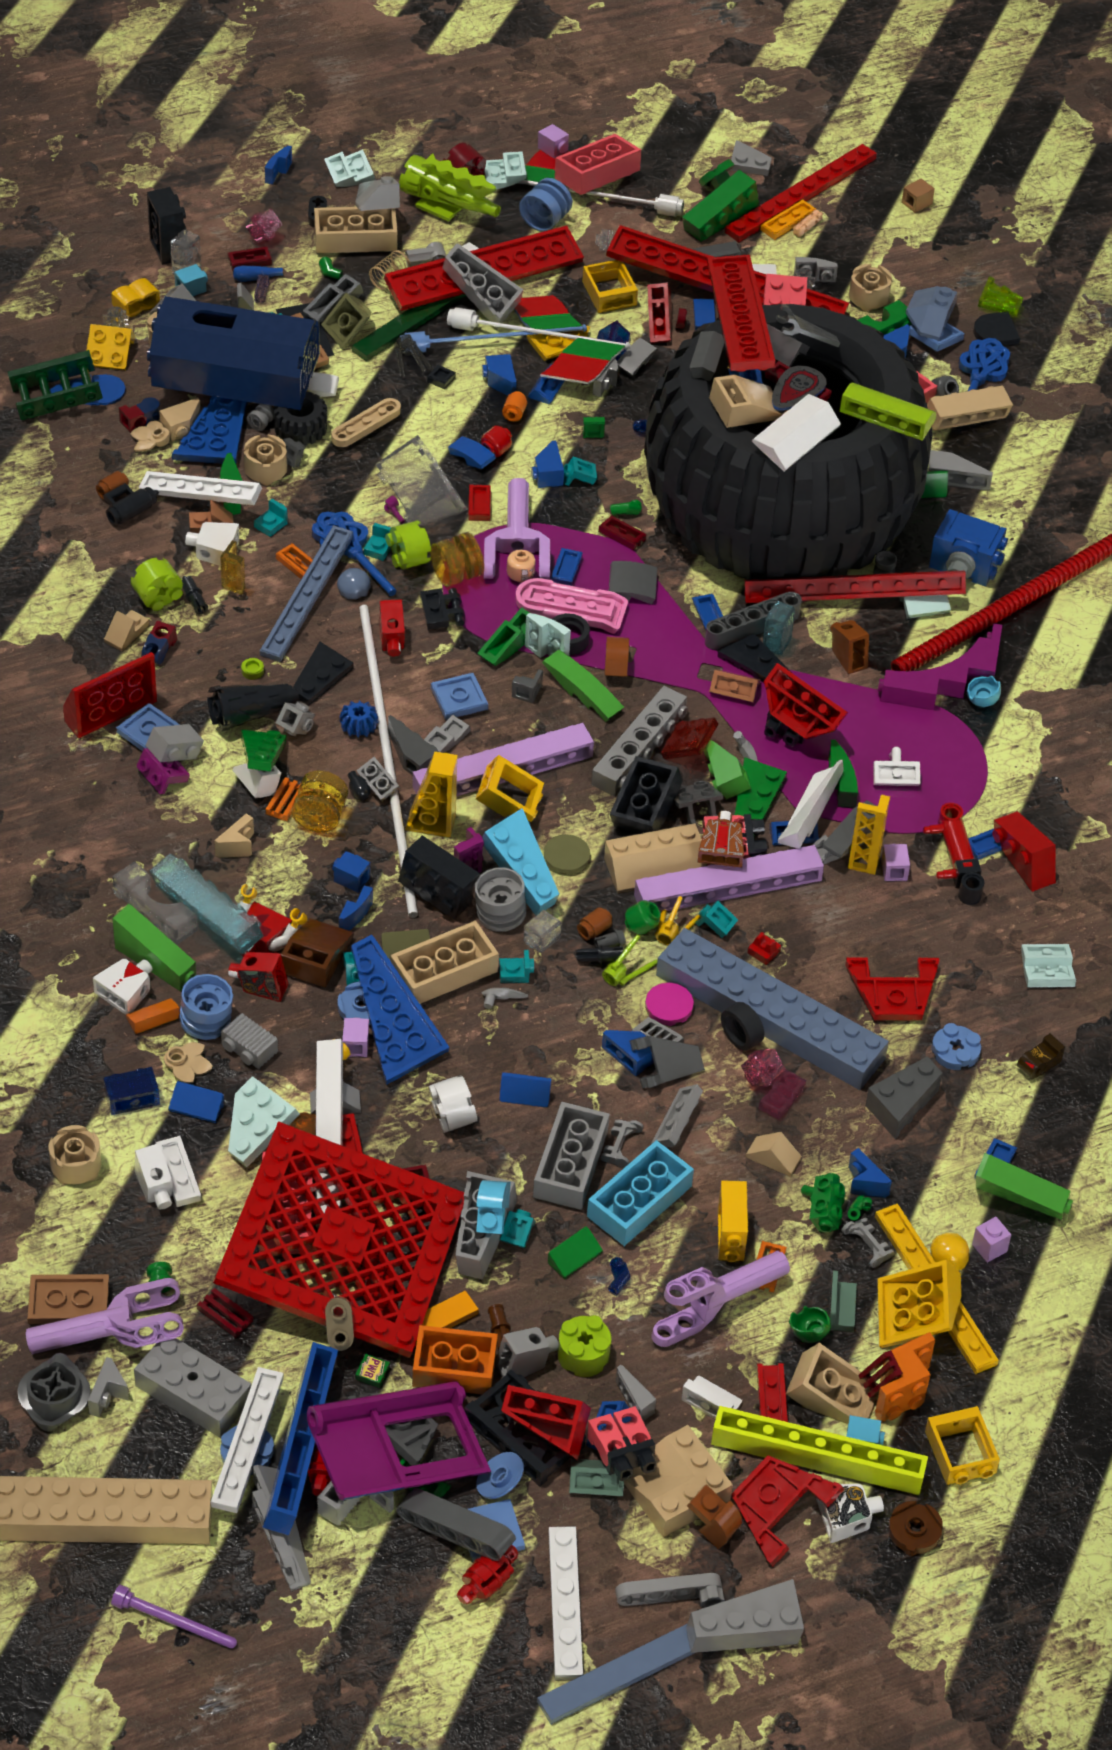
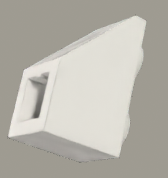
M247 763L235 766L232 770L255 798L274 796L276 793L281 772L275 765L271 771L248 769Z

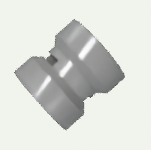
M259 404L247 416L248 424L256 431L264 430L268 423L274 419V408L271 405Z

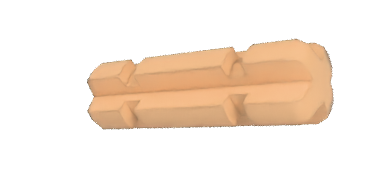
M818 209L814 210L793 227V234L801 237L822 220L823 213L819 212Z

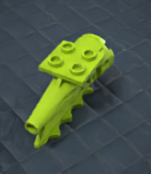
M433 153L427 159L418 155L411 156L404 166L407 168L405 174L401 173L400 190L405 192V194L422 197L416 203V208L448 222L462 209L497 217L501 211L499 205L485 197L495 192L496 187L487 182L484 175L473 176L469 174L468 168L452 167L451 161L436 160Z

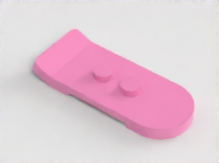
M542 578L526 580L516 590V604L519 609L522 607L530 613L550 619L565 613L576 614L584 618L589 626L601 628L611 634H615L620 628L628 604V600L615 592L601 589L596 591L564 585Z

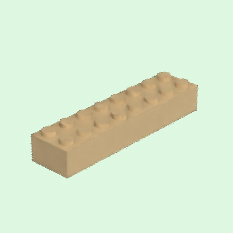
M0 1476V1541L210 1544L212 1480Z

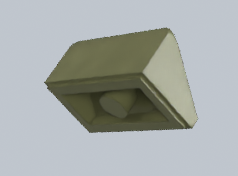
M419 929L382 933V950L390 960V955L429 940V930Z

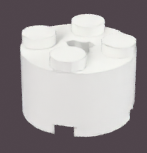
M455 1076L428 1086L433 1099L431 1102L434 1112L439 1114L441 1118L439 1122L444 1133L478 1121L475 1106L472 1105L471 1094L463 1076Z

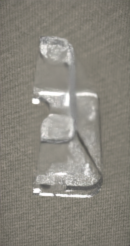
M418 435L376 464L380 470L377 475L383 484L388 482L405 508L406 514L403 516L408 523L418 520L421 522L418 524L420 527L462 514L468 509L433 454Z

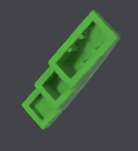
M557 650L543 660V665L570 696L575 694L588 709L593 707L605 722L624 708L600 681L561 650Z

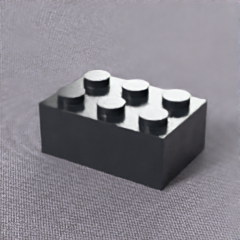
M171 187L147 192L149 239L162 265L185 260V251L188 250L184 238V235H187V230L183 219H186L184 207H180L178 195L173 193Z
M635 756L609 814L614 827L635 834L661 830L683 782L679 768Z
M422 835L405 851L398 882L440 909L443 913L456 919L471 904L475 891V882L479 877V873Z

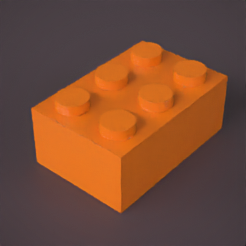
M419 1325L413 1364L412 1387H425L457 1381L460 1386H463L465 1393L483 1395L492 1387L498 1334Z

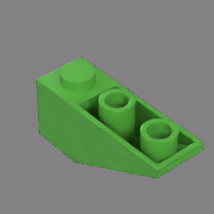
M707 736L704 737L706 747L703 748L706 758L710 760L708 768L712 776L715 777L712 780L714 788L721 792L726 800L751 789L747 772L739 760Z

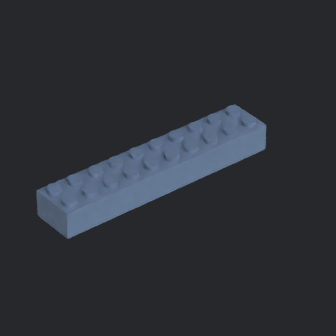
M683 928L658 957L657 977L666 982L685 987L693 997L721 1013L737 1002L748 1004L757 1013L763 1024L764 1037L858 1090L863 1088L886 1059L888 1040L686 928Z

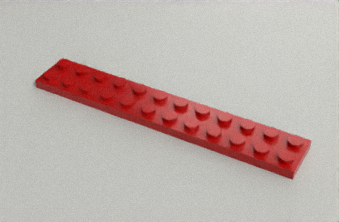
M622 225L619 226L607 249V257L713 293L707 265V258L713 256ZM754 271L763 305L766 274ZM808 288L806 291L805 306L826 308L837 313L846 314L849 302Z

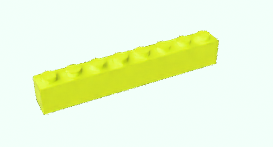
M719 1406L711 1441L712 1445L765 1458L768 1455L789 1464L915 1495H920L928 1456Z

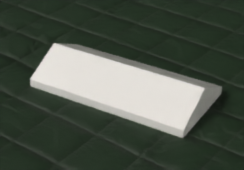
M808 394L757 435L752 442L785 472L836 430L841 423L829 402Z

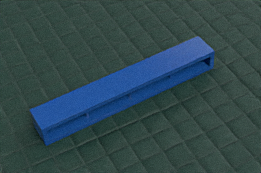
M315 1342L312 1343L303 1368L262 1528L289 1535L292 1529L315 1444L307 1421V1410L309 1406L325 1404L338 1352L337 1349Z

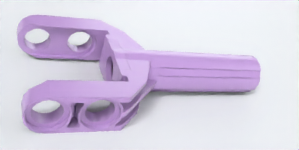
M514 478L508 483L507 528L497 530L485 538L484 579H493L495 577L496 551L511 553L515 550H527L531 553L539 551V577L550 579V539L540 531L529 528V483L523 478Z
M775 1251L718 1278L714 1277L710 1270L701 1267L670 1281L664 1291L666 1301L672 1305L679 1306L691 1302L692 1306L658 1321L651 1334L653 1342L658 1346L667 1347L702 1331L714 1319L724 1303L787 1275L790 1271V1266L786 1256L782 1252ZM697 1280L696 1287L691 1284V1281ZM678 1290L683 1296L674 1297L669 1291ZM681 1320L688 1321L691 1327L684 1328L678 1322ZM666 1330L671 1336L662 1337L657 1331Z
M164 1278L130 1286L114 1297L107 1310L26 1329V1340L29 1351L32 1354L111 1335L120 1343L134 1348L175 1339L184 1330L183 1320L178 1314L166 1312L133 1320V1313L171 1305L180 1296L179 1284L172 1278ZM165 1287H173L175 1293L171 1296H165L161 1293V1290ZM140 1293H147L150 1296L145 1302L136 1300V1296ZM168 1321H176L179 1324L174 1330H168L164 1327ZM143 1327H150L153 1330L148 1336H142L138 1333Z

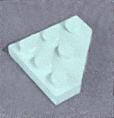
M252 1076L235 1093L229 1153L245 1167H248L268 1147L278 1121L290 1125L300 1115L299 1112Z

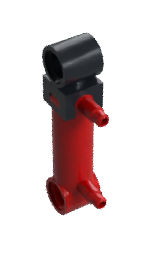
M945 803L940 809L938 824L924 827L923 833H943L953 869L938 871L936 877L938 879L953 878L955 888H959L958 897L960 901L967 905H975L982 898L985 884L981 876V867L978 858L975 859L962 819V807L956 803Z

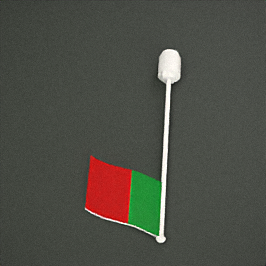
M539 150L525 165L526 179L519 183L535 186L544 178L555 179L556 158ZM566 187V188L568 189V191H570V192H575L574 190L570 189L569 187ZM595 191L586 193L654 205L657 214L674 217L682 215L684 209V199H680L678 196L660 194L659 198L656 197L655 201Z
M456 307L449 310L447 324L457 329L473 331L474 327H477L478 324L575 339L562 351L555 362L540 374L541 377L590 384L602 374L618 354L624 349L628 350L630 348L629 342L625 344L479 320V315H476L475 310Z

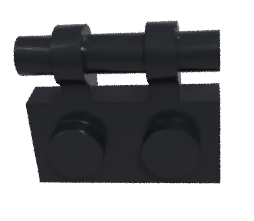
M442 588L420 591L427 630L449 627V620L451 619L456 622L457 626L464 625L465 612L461 608L462 599L456 588H451L448 591L449 594L444 595ZM446 605H450L452 608L446 609Z

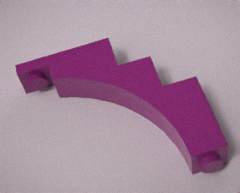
M993 624L992 632H987L986 638L979 637L966 653L945 665L921 671L886 670L884 679L880 678L878 692H882L881 701L934 710L937 694L963 699L966 683H970L974 678L981 676H995L1002 625Z

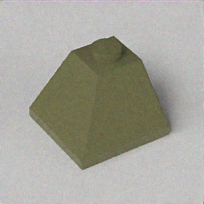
M345 293L321 325L339 346L345 350L368 321L372 312L362 300Z

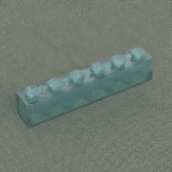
M170 853L149 870L156 886L239 953H245L264 937L260 929L261 923L253 914L249 916L246 910L239 903L234 904L224 891L220 893L213 882L210 880L206 882L200 872L196 869L191 870L186 861L181 857L177 859Z

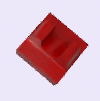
M761 932L748 947L747 953L767 965L781 951V945L773 938L771 939Z

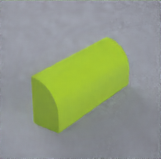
M853 382L848 385L842 395L840 412L923 441L936 420V411Z

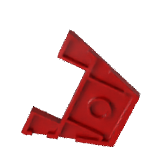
M846 957L845 965L874 1020H922L940 960L939 958H918V977H870L868 957Z
M767 1455L731 1495L767 1561L773 1567L786 1554L789 1548L770 1530L807 1491H810L824 1505L829 1507L844 1491V1488L837 1482L825 1480L822 1476L814 1473L810 1474L794 1465Z

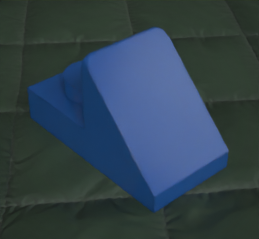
M859 1148L851 1152L848 1168L855 1178L852 1180L850 1193L883 1198L889 1196L892 1181Z

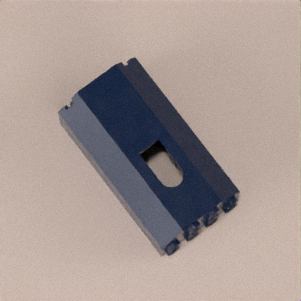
M165 296L162 304L158 305L157 318L152 320L151 347L147 352V361H150L148 377H151V386L301 410L309 387L310 377L312 378L320 356V322Z

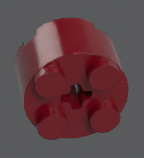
M462 142L448 152L450 156L447 160L451 161L452 167L468 168L469 174L473 176H485L486 159L471 145Z

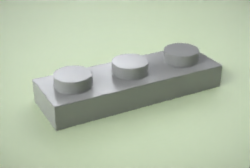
M698 1084L679 1089L652 1143L657 1140L667 1148L673 1147L679 1142L680 1135L688 1124L689 1117L693 1109L698 1105V1100L703 1092Z

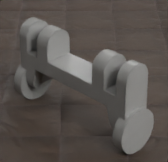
M615 1120L611 1134L617 1136L614 1146L606 1145L600 1159L604 1162L615 1164L620 1168H625L630 1161L621 1153L624 1140L631 1133L642 1132L643 1124L636 1120L630 1122Z
M867 1218L846 1223L842 1228V1232L845 1235L849 1233L860 1235L873 1251V1258L869 1262L872 1268L878 1267L883 1261L894 1256L895 1252L892 1249L888 1250L890 1246L887 1242L879 1244L871 1233L875 1228L872 1224H868Z

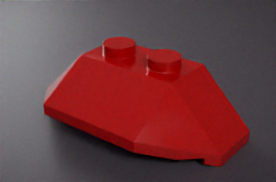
M778 663L764 680L770 714L806 740L834 732L848 714L843 708Z

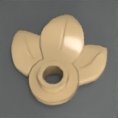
M150 421L146 427H137L130 433L134 439L138 440L134 447L135 452L148 451L155 446L162 447L170 441L169 430L158 421Z
M190 1042L186 1043L183 1047H171L164 1056L165 1065L172 1069L174 1077L183 1083L191 1084L194 1082L195 1075H205L212 1070V1064L201 1056L205 1045L201 1043Z

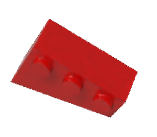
M508 1385L501 1411L578 1460L591 1408L583 1401Z

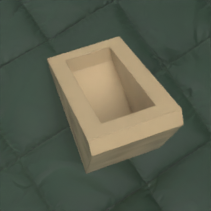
M782 1132L757 1136L746 1153V1158L789 1177L792 1176L802 1157Z

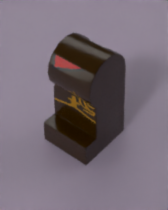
M1049 1033L1039 1045L1032 1050H1028L1020 1057L1017 1067L1029 1078L1035 1079L1062 1062L1065 1046Z

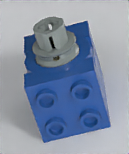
M949 509L934 536L929 568L938 571L965 570L966 579H972L973 583L986 587L990 579L994 580L998 569L997 565L1001 566L1005 553H1002V550L1004 551L1008 542V538L1005 537L1007 528H1000V526Z

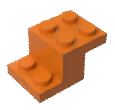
M930 1332L891 1350L903 1374L896 1380L880 1387L875 1417L881 1423L888 1419L894 1420L901 1413L909 1409L915 1410L924 1403L930 1379L928 1369L935 1344V1338ZM893 1367L880 1378V1382L894 1371Z

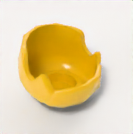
M943 1233L932 1240L930 1254L935 1262L947 1259L959 1271L964 1269L969 1261V1246L967 1241L959 1234Z

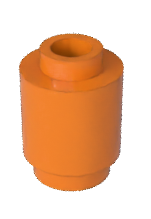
M519 391L508 395L502 409L505 419L516 422L522 418L527 406L526 396Z

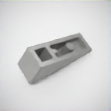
M930 451L928 471H948V486L990 491L993 472L954 453Z

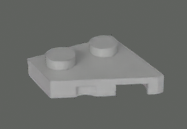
M736 140L731 158L735 166L731 170H741L745 173L768 176L772 158Z

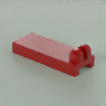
M757 1363L760 1416L788 1422L784 1363H778V1365Z

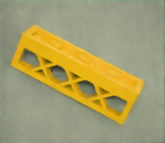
M881 795L878 806L859 802L848 869L876 874L881 855L890 796ZM862 812L875 814V817L868 819ZM867 827L871 833L865 834L861 829ZM864 842L869 848L863 850L858 844ZM862 857L868 864L855 862L854 860Z

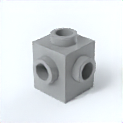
M298 701L296 704L285 703L276 724L282 726L284 731L290 735H306L313 726V719L316 714L310 712V707Z

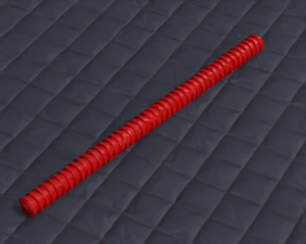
M1112 534L891 662L892 671H915L931 660L936 659V657L970 639L972 636L977 635V633L982 632V630L987 629V627L992 626V624L1001 621L1037 598L1042 597V595L1047 594V592L1052 591V589L1057 588L1112 555Z

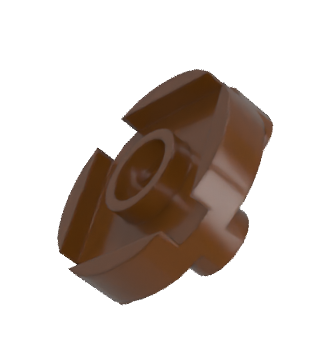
M907 1501L898 1505L893 1510L888 1524L889 1536L893 1543L902 1549L905 1554L914 1556L929 1552L941 1540L943 1521L939 1513L928 1504L923 1506L917 1504V1501ZM913 1523L915 1526L921 1525L922 1527L919 1532H915L910 1529V1524Z

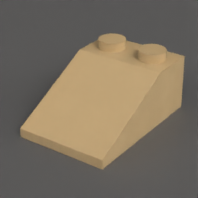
M821 1343L802 1353L786 1392V1395L805 1408L847 1424L850 1415L869 1418L876 1397L869 1398L868 1393L870 1389L864 1388L863 1384L866 1381L865 1379L860 1380L858 1376L861 1371Z

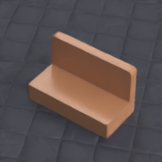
M714 670L709 692L754 702L757 687L761 680L722 670Z

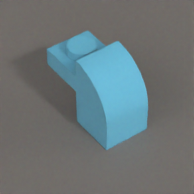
M481 1181L476 1204L478 1207L476 1232L504 1233L505 1208H509L511 1182Z

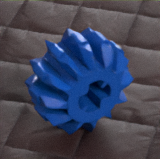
M360 700L358 703L350 701L349 706L344 705L339 716L342 730L347 732L349 736L355 734L357 738L360 735L368 737L369 732L374 733L378 723L376 708L371 706L369 702L363 704Z

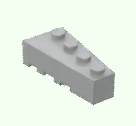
M458 243L446 255L443 270L489 321L503 323L520 303L523 289Z
M793 1579L691 1612L686 1626L691 1653L798 1644L804 1630Z

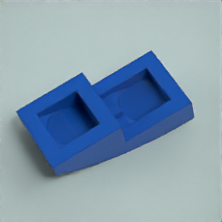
M292 146L284 147L268 161L265 166V183L273 185L278 173H287L292 163Z
M463 436L448 446L450 454L465 458L468 466L482 469L496 459L495 454L485 446Z
M364 886L356 903L346 901L339 916V928L349 931L365 917L373 904L372 887Z

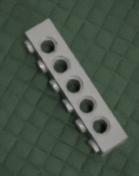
M663 686L593 768L591 785L616 796L621 790L635 756L650 759L653 750L662 745L665 736L673 732L679 719H683L688 711V707H686L687 696Z

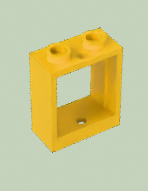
M612 260L583 266L582 282L598 313L637 306L638 289L624 262ZM618 279L622 288L599 292L595 283Z
M498 755L486 766L476 800L504 817L510 816L523 808L527 820L532 822L538 813L536 809L537 804L543 797L542 789L544 782ZM500 777L528 794L525 806L497 789Z
M721 1181L717 1209L718 1260H726L728 1262L744 1261L748 1235L747 1181Z
M978 1406L928 1418L925 1433L946 1485L954 1483L963 1484L968 1480L979 1477L989 1478L997 1473L1000 1458ZM972 1430L984 1460L952 1467L941 1437Z

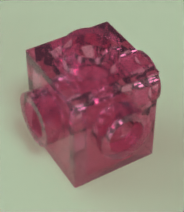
M270 208L262 213L257 212L250 217L251 222L246 228L255 241L259 243L263 240L268 242L276 236L275 231L283 224Z
M775 1049L755 1051L749 1054L748 1060L741 1065L745 1073L744 1076L751 1086L768 1087L775 1083V1078L786 1070Z

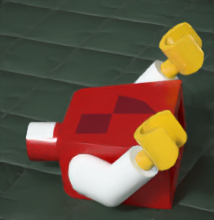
M244 884L241 887V894L244 896V899L240 901L235 924L238 942L241 945L238 949L239 953L244 957L247 952L273 953L284 949L290 937L299 929L298 925H303L307 922V915L302 913L300 918L297 919L300 910L294 908L290 912L291 919L255 901L251 904L250 901L257 896V889L253 887L252 893L246 895L248 885Z

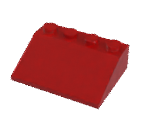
M152 652L71 690L63 705L64 722L78 739L140 710L148 703L153 704L157 702L154 654Z

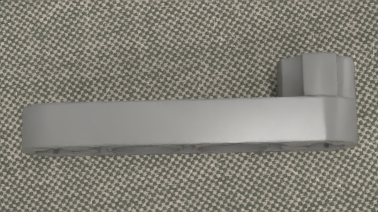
M716 1573L621 1583L615 1588L617 1602L621 1606L700 1598L701 1607L706 1608L725 1601L721 1578Z

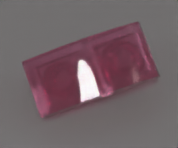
M785 1069L774 1081L772 1089L760 1100L758 1108L780 1119L796 1100L806 1085L807 1080Z

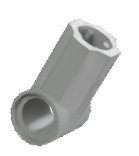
M432 242L426 248L405 251V255L410 260L411 267L446 257L443 244L440 242Z

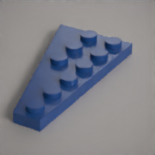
M212 396L209 405L204 407L190 427L188 435L182 438L178 449L173 451L172 460L223 464L226 454L231 453L236 463L247 401Z
M370 935L352 944L351 952L387 1085L449 1052V1046L374 936Z

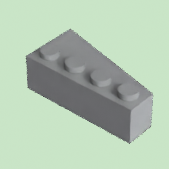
M467 1171L464 1205L461 1212V1226L459 1228L456 1248V1261L459 1274L483 1279L499 1244L501 1234L476 1232L478 1215L476 1204L480 1183L482 1180L511 1182L509 1208H505L504 1225L509 1211L513 1212L518 1201L516 1186L513 1181Z

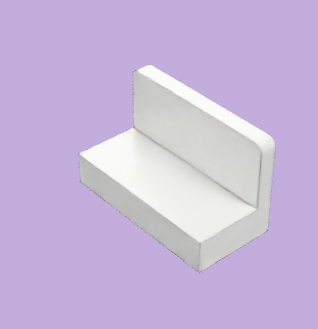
M697 1376L694 1381L688 1379L683 1386L682 1401L716 1419L719 1406L738 1410L742 1405L740 1398L701 1376Z

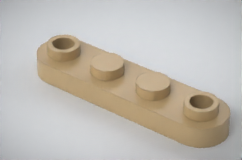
M386 398L336 427L331 433L332 443L337 447H347L395 419L401 413L400 402L394 398Z

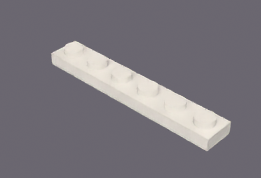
M151 471L146 472L139 486V489L150 487L153 490H158V495L246 505H255L262 490L260 483Z
M258 1367L211 1499L212 1508L233 1513L238 1512L284 1379V1373Z
M549 1527L555 1680H574L583 1675L576 1527Z

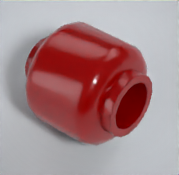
M493 426L481 437V445L489 449L496 457H500L512 446L511 432L507 428Z

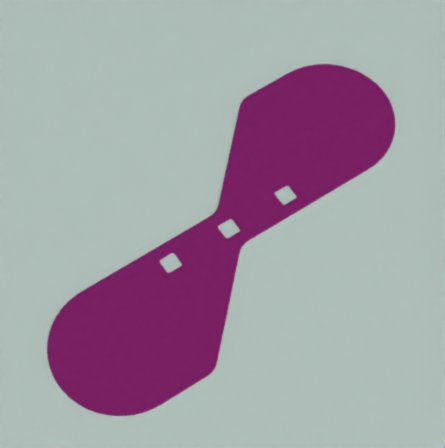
M529 523V528L540 531L550 539V579L548 580H551L561 548L583 552V558L572 586L585 589L608 591L610 564L612 561H631L645 564L634 550L611 538L554 525ZM507 525L488 529L467 540L453 553L443 573V595L449 594L448 591L451 588L457 589L462 599L461 608L465 612L463 627L485 641L490 639L505 620L509 622L520 610L516 604V590L522 582L512 580L507 574V559L510 553L496 551L495 577L493 579H484L485 538L497 530L507 528ZM535 551V553H532L536 560L535 573L531 579L540 578L539 551ZM658 580L656 581V596L652 604L631 597L620 628L615 634L590 626L589 644L586 649L579 654L569 655L580 665L605 670L607 637L629 638V647L636 648V652L632 662H628L627 676L693 690L707 697L734 732L741 731L746 740L751 743L756 752L758 762L787 772L786 780L780 790L795 808H797L813 775L829 768L831 739L836 740L844 749L854 768L858 785L856 807L859 802L863 803L866 800L878 806L881 795L890 796L884 831L887 833H922L924 827L938 824L940 809L942 805L949 802L960 805L964 816L979 801L986 786L988 765L984 749L976 735L964 722L937 705L934 706V710L882 702V692H878L877 689L790 670L798 678L847 711L848 714L834 732L805 739L802 744L797 742L793 747L785 744L783 741L784 736L777 734L773 738L766 736L764 731L769 705L764 683L760 681V684H758L754 702L709 692L712 681L697 678L701 664L723 668L722 671L754 678L753 673L744 668L741 670L736 668L732 661L720 659L716 650L708 648L705 645V638ZM570 629V639L581 636L579 632ZM525 645L518 650L534 654ZM897 746L901 749V761L920 762V785H873V762L892 761L889 758V754ZM834 789L820 818L842 822L854 808L837 807V789Z

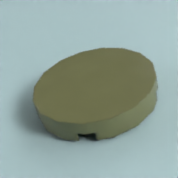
M562 834L553 837L546 843L544 859L548 868L553 872L573 875L580 873L587 867L590 860V849L581 838Z

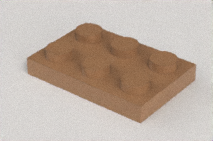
M109 1274L31 1275L28 1324H49L107 1310Z

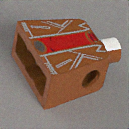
M721 811L718 813V820L710 819L707 822L699 846L697 863L742 868L744 856L742 826L739 822H732L731 812Z

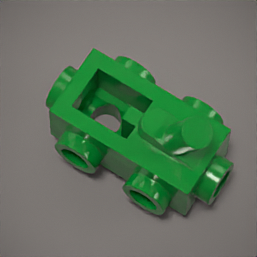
M835 1173L815 1176L814 1187L803 1185L801 1188L802 1195L811 1197L809 1219L819 1232L838 1230L842 1223L841 1206L845 1201V1187L840 1183V1176Z

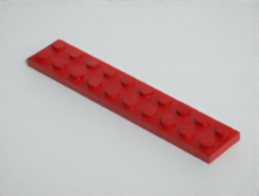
M567 225L470 251L511 281L580 263L584 259ZM445 258L385 274L384 280L400 311L465 294L443 270Z
M750 255L707 258L730 370L744 372L752 369L767 370L775 368L774 352Z

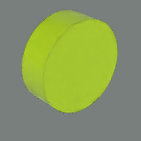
M257 658L246 659L241 665L242 675L249 680L261 678L264 674L263 662Z

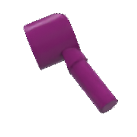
M390 496L385 500L384 510L387 513L391 512L394 514L397 520L403 524L405 520L396 509L399 506V502L394 496Z

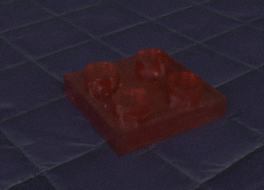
M715 717L679 722L675 726L670 738L666 741V745L661 751L664 759L701 755L719 723Z

